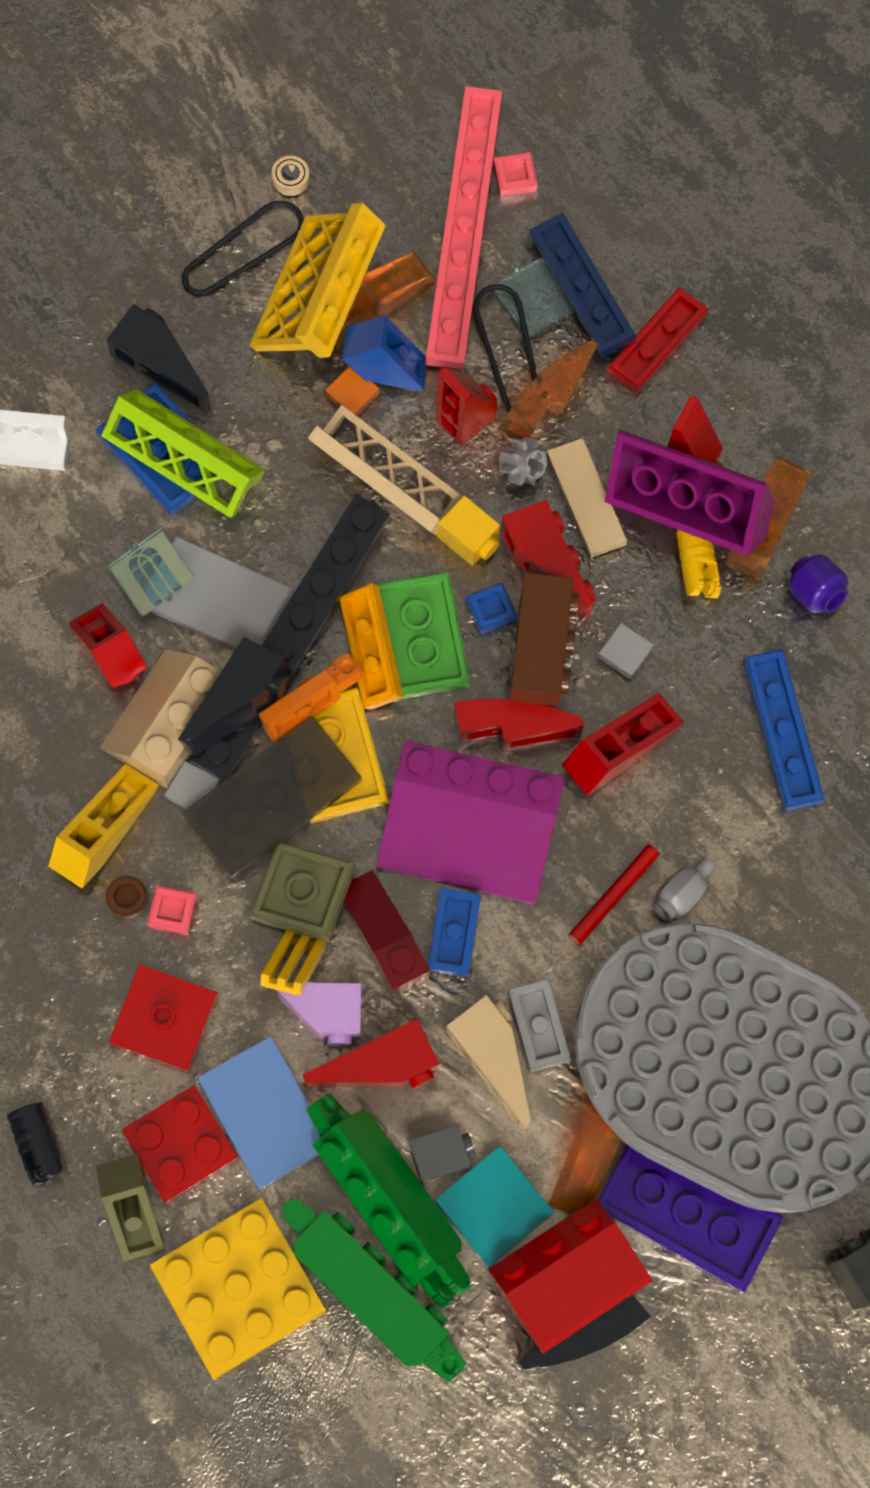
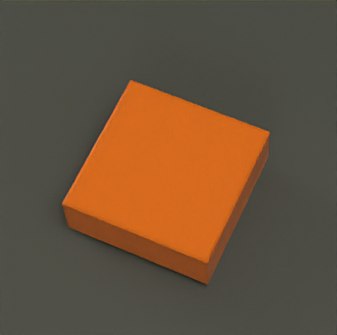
M348 367L325 390V396L337 407L343 405L356 416L380 395L379 387L373 382L363 380L351 367Z

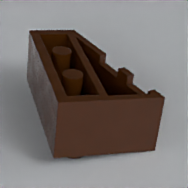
M532 573L524 574L519 603V619L516 631L509 701L558 707L560 695L568 694L571 670L564 669L565 655L572 656L575 640V631H568L569 617L577 616L579 593L572 592L573 578Z

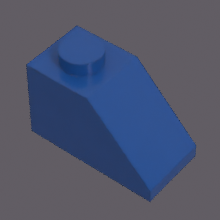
M386 315L346 327L342 360L363 380L413 391L424 389L427 367L425 365L426 356Z

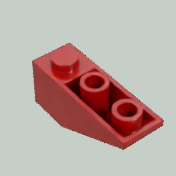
M543 500L503 515L500 530L515 564L526 573L573 578L572 592L579 593L577 614L584 619L589 618L593 602L596 601L595 593L589 580H582L577 569L580 567V560L572 544L567 546L562 533L565 532L559 512L557 510L551 511L547 500Z

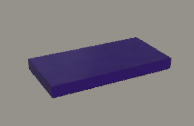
M628 1144L597 1199L613 1220L741 1293L746 1292L784 1216L777 1212L757 1210L729 1200L635 1151Z

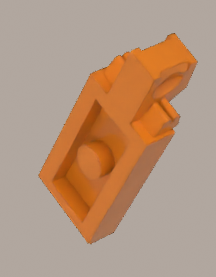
M347 653L331 661L330 666L318 675L304 679L297 689L285 697L277 698L274 704L258 714L267 736L272 742L275 741L276 743L341 700L339 695L341 692L364 678L360 666Z

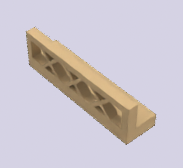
M343 405L339 407L323 430L316 426L307 438L436 536L439 521L463 497ZM345 418L356 425L358 442L341 444L332 437ZM363 431L373 439L364 441ZM381 444L387 450L388 465L371 467L367 464L365 447ZM359 448L360 457L349 449ZM393 454L404 462L394 464ZM412 467L417 471L419 488L402 490L397 486L395 470ZM389 471L390 480L379 472ZM424 477L432 482L434 486L425 487ZM442 490L453 499L440 517L428 510L426 493ZM420 494L421 504L410 495Z

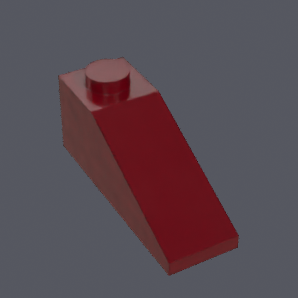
M371 870L353 879L343 904L392 998L429 980L430 969L374 871Z

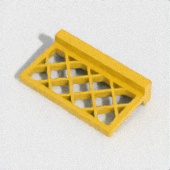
M352 203L347 213L305 216L249 344L256 352L310 350L318 358L330 357L386 226L364 203ZM315 228H323V231L310 241ZM329 242L330 246L315 257L314 253ZM308 259L309 263L296 273L299 265ZM314 274L316 278L301 289L300 285ZM294 291L295 296L282 305L284 299ZM300 307L301 312L287 322L286 318ZM279 324L281 328L268 338L270 331Z

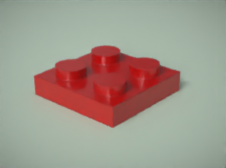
M195 1085L121 1130L134 1153H138L141 1165L165 1204L239 1159Z

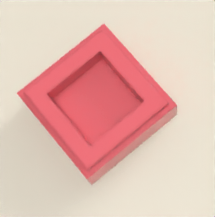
M531 152L493 158V167L500 197L537 192L538 184Z
M156 885L147 923L148 928L189 936L198 897L197 893Z

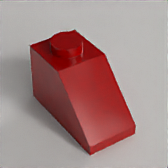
M103 603L68 623L94 665L112 689L132 682L140 672L147 669L127 630Z

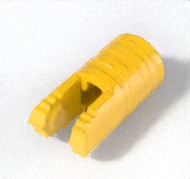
M677 530L676 539L687 595L699 596L702 591V595H705L704 597L718 598L721 593L713 543Z

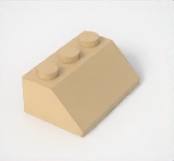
M165 649L100 746V749L168 789L183 762H188L191 754L187 753L178 738L221 673V670L197 656Z

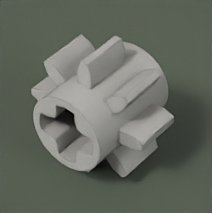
M526 436L522 440L512 437L510 438V443L503 447L499 455V471L509 474L507 477L508 483L522 486L523 483L534 485L535 479L543 475L547 466V452L537 449L539 440Z

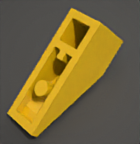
M125 764L56 837L48 867L80 888H83L107 862L154 796L159 784Z

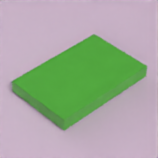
M449 572L377 583L376 585H379L403 691L404 697L401 699L469 688L471 681Z

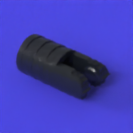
M38 1102L18 1108L6 1116L10 1123L11 1132L14 1135L15 1144L18 1147L19 1156L22 1158L25 1171L28 1173L27 1177H29L32 1185L42 1187L45 1185V1182L57 1177V1174L62 1172L61 1168L63 1167L61 1166L62 1162L59 1160L60 1156L56 1147V1141L48 1122V1116L45 1113L44 1104Z

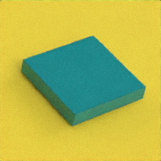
M501 1146L434 1200L487 1268L491 1267L555 1213Z

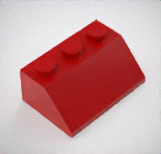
M596 1199L487 1269L505 1303L542 1354L652 1282L650 1275L615 1221Z

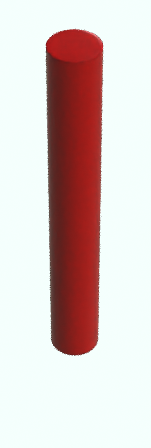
M647 844L571 930L568 936L576 944L581 945L658 858L660 853L653 846Z

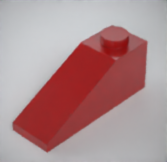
M443 367L438 371L435 421L462 447L496 419L497 398L487 385H479L472 376Z
M690 395L673 427L668 447L724 467V464L718 462L723 447L699 399Z
M657 693L584 738L563 762L562 766L588 796L625 771L678 730L685 722L663 696Z
M415 1019L303 1074V1079L307 1088H403L410 1084L414 1090L435 1079L433 1072L439 1070L440 1064L418 1019Z

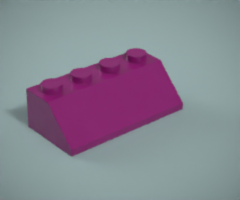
M623 430L617 432L605 496L606 503L749 556L767 537L775 504L768 483Z

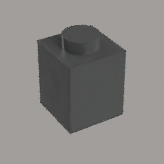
M458 1125L409 1140V1148L422 1186L470 1170L471 1163L469 1159L476 1157L469 1133L461 1135Z

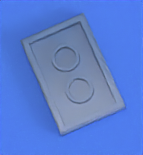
M271 1036L197 1078L259 1190L319 1156L312 1146L320 1138V1135L306 1111L310 1104Z

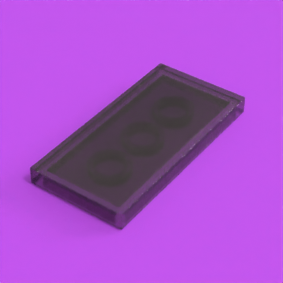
M311 716L181 813L226 873L233 879L362 782V777L315 718Z

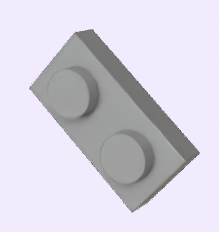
M549 979L508 989V996L529 1072L570 1062V1053Z

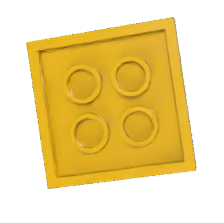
M262 1198L150 1264L153 1273L213 1380L327 1312Z

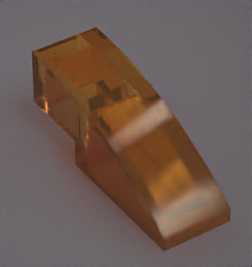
M411 252L365 274L336 341V349L344 345L346 327L383 315L390 318L435 284L437 279L415 252Z
M591 340L572 349L550 364L518 397L498 429L511 437L522 440L524 436L530 438L543 414L555 420L565 408L598 343Z
M776 456L764 482L768 483L775 502L767 537L749 556L730 550L724 563L725 565L759 581L761 580L812 471Z

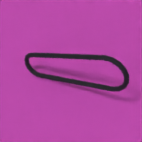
M284 200L273 201L264 205L184 269L182 283L185 289L195 295L209 294L294 242L304 221V216L300 209L293 203ZM276 206H284L296 213L299 219V226L291 237L206 289L198 290L189 285L187 276L195 266L267 210Z
M502 284L487 286L476 295L473 303L474 316L507 411L517 418H529L539 411L542 398L522 301L518 294L508 286ZM493 290H502L509 293L517 305L536 396L534 408L525 413L515 411L509 403L479 313L481 298Z

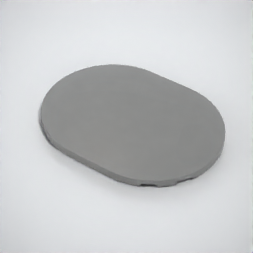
M705 924L665 925L650 929L618 947L599 966L591 977L579 1004L575 1024V1054L583 1085L592 1104L609 1128L631 1148L650 1160L743 1206L769 1212L793 1213L822 1207L849 1193L870 1175V1022L861 1012V1006L836 984L742 935Z

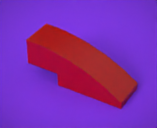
M475 699L454 702L453 715L459 744L499 737L503 752L579 738L584 727L582 718L541 704L509 701V699Z

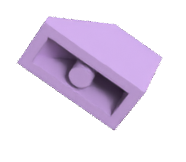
M308 982L301 996L277 990L278 997L318 1039L327 1040L328 1046L348 1047L352 1046V1040H361V983Z

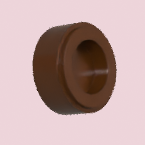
M133 876L119 877L107 889L106 902L111 912L119 918H136L145 911L148 905L149 897L145 885Z

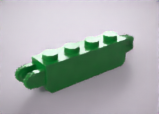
M331 1093L316 1100L306 1109L320 1135V1138L312 1145L410 1285L413 1287L420 1283L435 1304H438L439 1307L449 1305L454 1300L455 1294H463L471 1287L468 1273L465 1272V1268L455 1256L462 1251L461 1239L370 1113L360 1110L351 1115Z
M295 1198L289 1199L288 1202L285 1201V1205H282L283 1210H281L283 1212L282 1217L299 1235L294 1241L295 1257L406 1367H419L422 1363L449 1383L467 1363L447 1337L449 1332L444 1326L447 1324L448 1319L431 1303L424 1308L413 1297L417 1289L414 1286L412 1287L400 1272L393 1278L381 1266L386 1261V1258L369 1242L362 1247L351 1236L355 1228L338 1211L332 1217L325 1210L318 1216L308 1205H304L303 1201H299V1198L297 1200Z

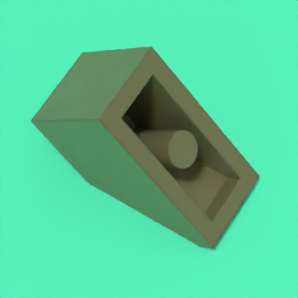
M138 1153L97 1165L101 1199L123 1262L165 1250L149 1186Z

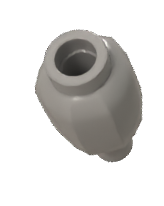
M702 858L694 867L681 868L671 875L656 892V902L652 905L654 912L666 922H671L674 918H682L687 915L704 895L707 887L706 878L715 869L713 863L707 858Z

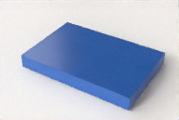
M156 382L143 392L195 425ZM122 416L116 432L129 440L138 438L133 422ZM107 421L95 429L97 436L171 517L196 498L192 493L103 438L101 435ZM159 438L149 440L154 456L161 460L170 458L165 442ZM190 458L181 461L187 477L194 481L203 479L197 462Z

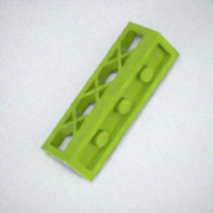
M138 389L118 396L101 435L109 442L229 518L236 516L248 489L259 484L266 471ZM122 416L133 422L138 438L129 440L116 432ZM159 438L165 442L170 458L161 460L154 456L149 440ZM190 458L197 462L203 479L194 481L187 477L181 461ZM223 479L236 487L230 503L218 496L214 481Z

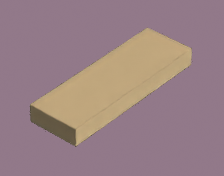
M583 438L547 450V461L589 558L626 546L627 539L612 505L605 502V488Z

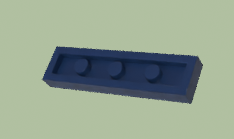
M562 212L529 230L531 239L601 358L636 341V334L564 213Z

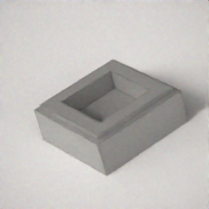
M621 623L599 652L598 658L631 680L652 651L654 645Z
M184 761L164 796L165 799L202 817L221 781L202 769Z

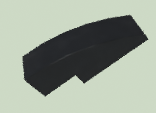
M632 1294L544 1354H542L537 1346H534L516 1362V1365L521 1370L548 1367L579 1359L623 1338L651 1316Z

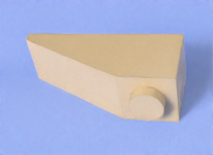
M486 995L446 1026L445 1033L523 1132L530 1126L532 1121L513 1029L509 1025V1022L513 1019L499 1000L492 1003Z

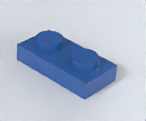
M440 888L428 963L430 972L468 978L481 894Z

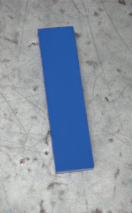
M783 649L744 657V669L783 811L823 803L825 800Z

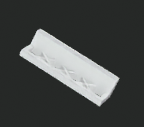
M0 410L1 465L66 471L71 434L65 416Z

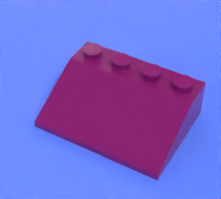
M405 740L376 868L536 905L565 777Z

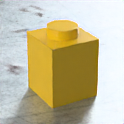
M464 495L439 521L437 538L473 567L480 558L487 560L500 544L498 541L500 524Z

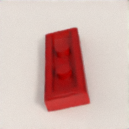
M678 287L637 333L636 341L627 345L608 366L607 373L635 395H638L707 316L709 309Z

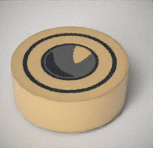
M284 156L274 163L271 172L272 183L279 193L286 196H295L306 190L309 185L310 176L308 165L303 159L297 156Z

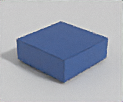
M502 582L467 595L465 598L480 635L517 621L518 616Z

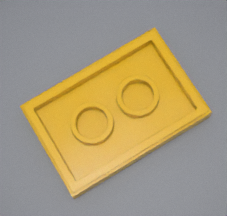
M358 687L341 692L339 694L341 700L287 735L311 824L389 804V797Z

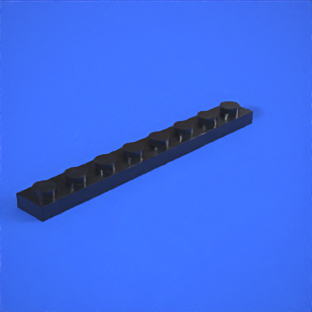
M356 494L261 645L284 657L293 674L390 519L389 512ZM259 715L195 757L192 756L190 759L191 764L226 784L262 726Z

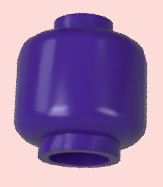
M822 554L814 555L810 558L805 556L800 558L791 568L790 573L792 576L789 581V590L808 611L812 613H830L845 601L848 595L847 575L829 557Z

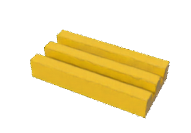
M286 930L261 973L260 986L301 996L326 950L327 942L318 939L316 942L311 941V937L301 935L300 938L295 937L294 932ZM291 948H294L278 978L275 979ZM304 951L310 952L294 983L288 982Z

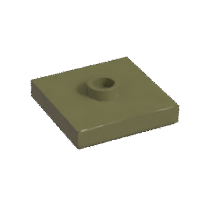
M278 841L249 916L253 921L329 943L354 876L356 865L354 862Z

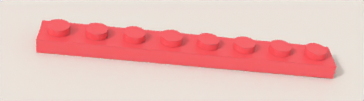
M465 86L425 365L464 370L502 100V91Z

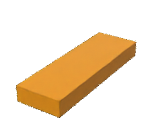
M370 583L342 595L339 601L351 655L362 669L364 678L357 682L363 708L373 710L403 698L379 585Z

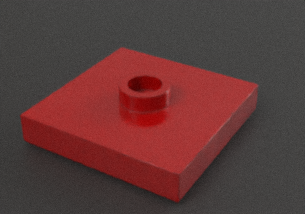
M139 964L110 1037L109 1044L188 1073L217 1000L218 992Z

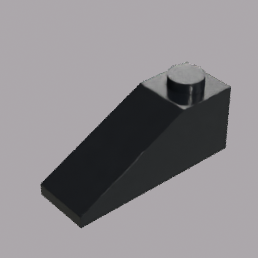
M133 304L107 338L111 357L152 382H156L160 387L207 415L211 409L209 394L166 325L165 320L154 310L149 308L143 310Z
M243 637L178 738L187 753L195 757L257 717L260 712L274 704L278 697H282L291 685L293 674L286 659Z

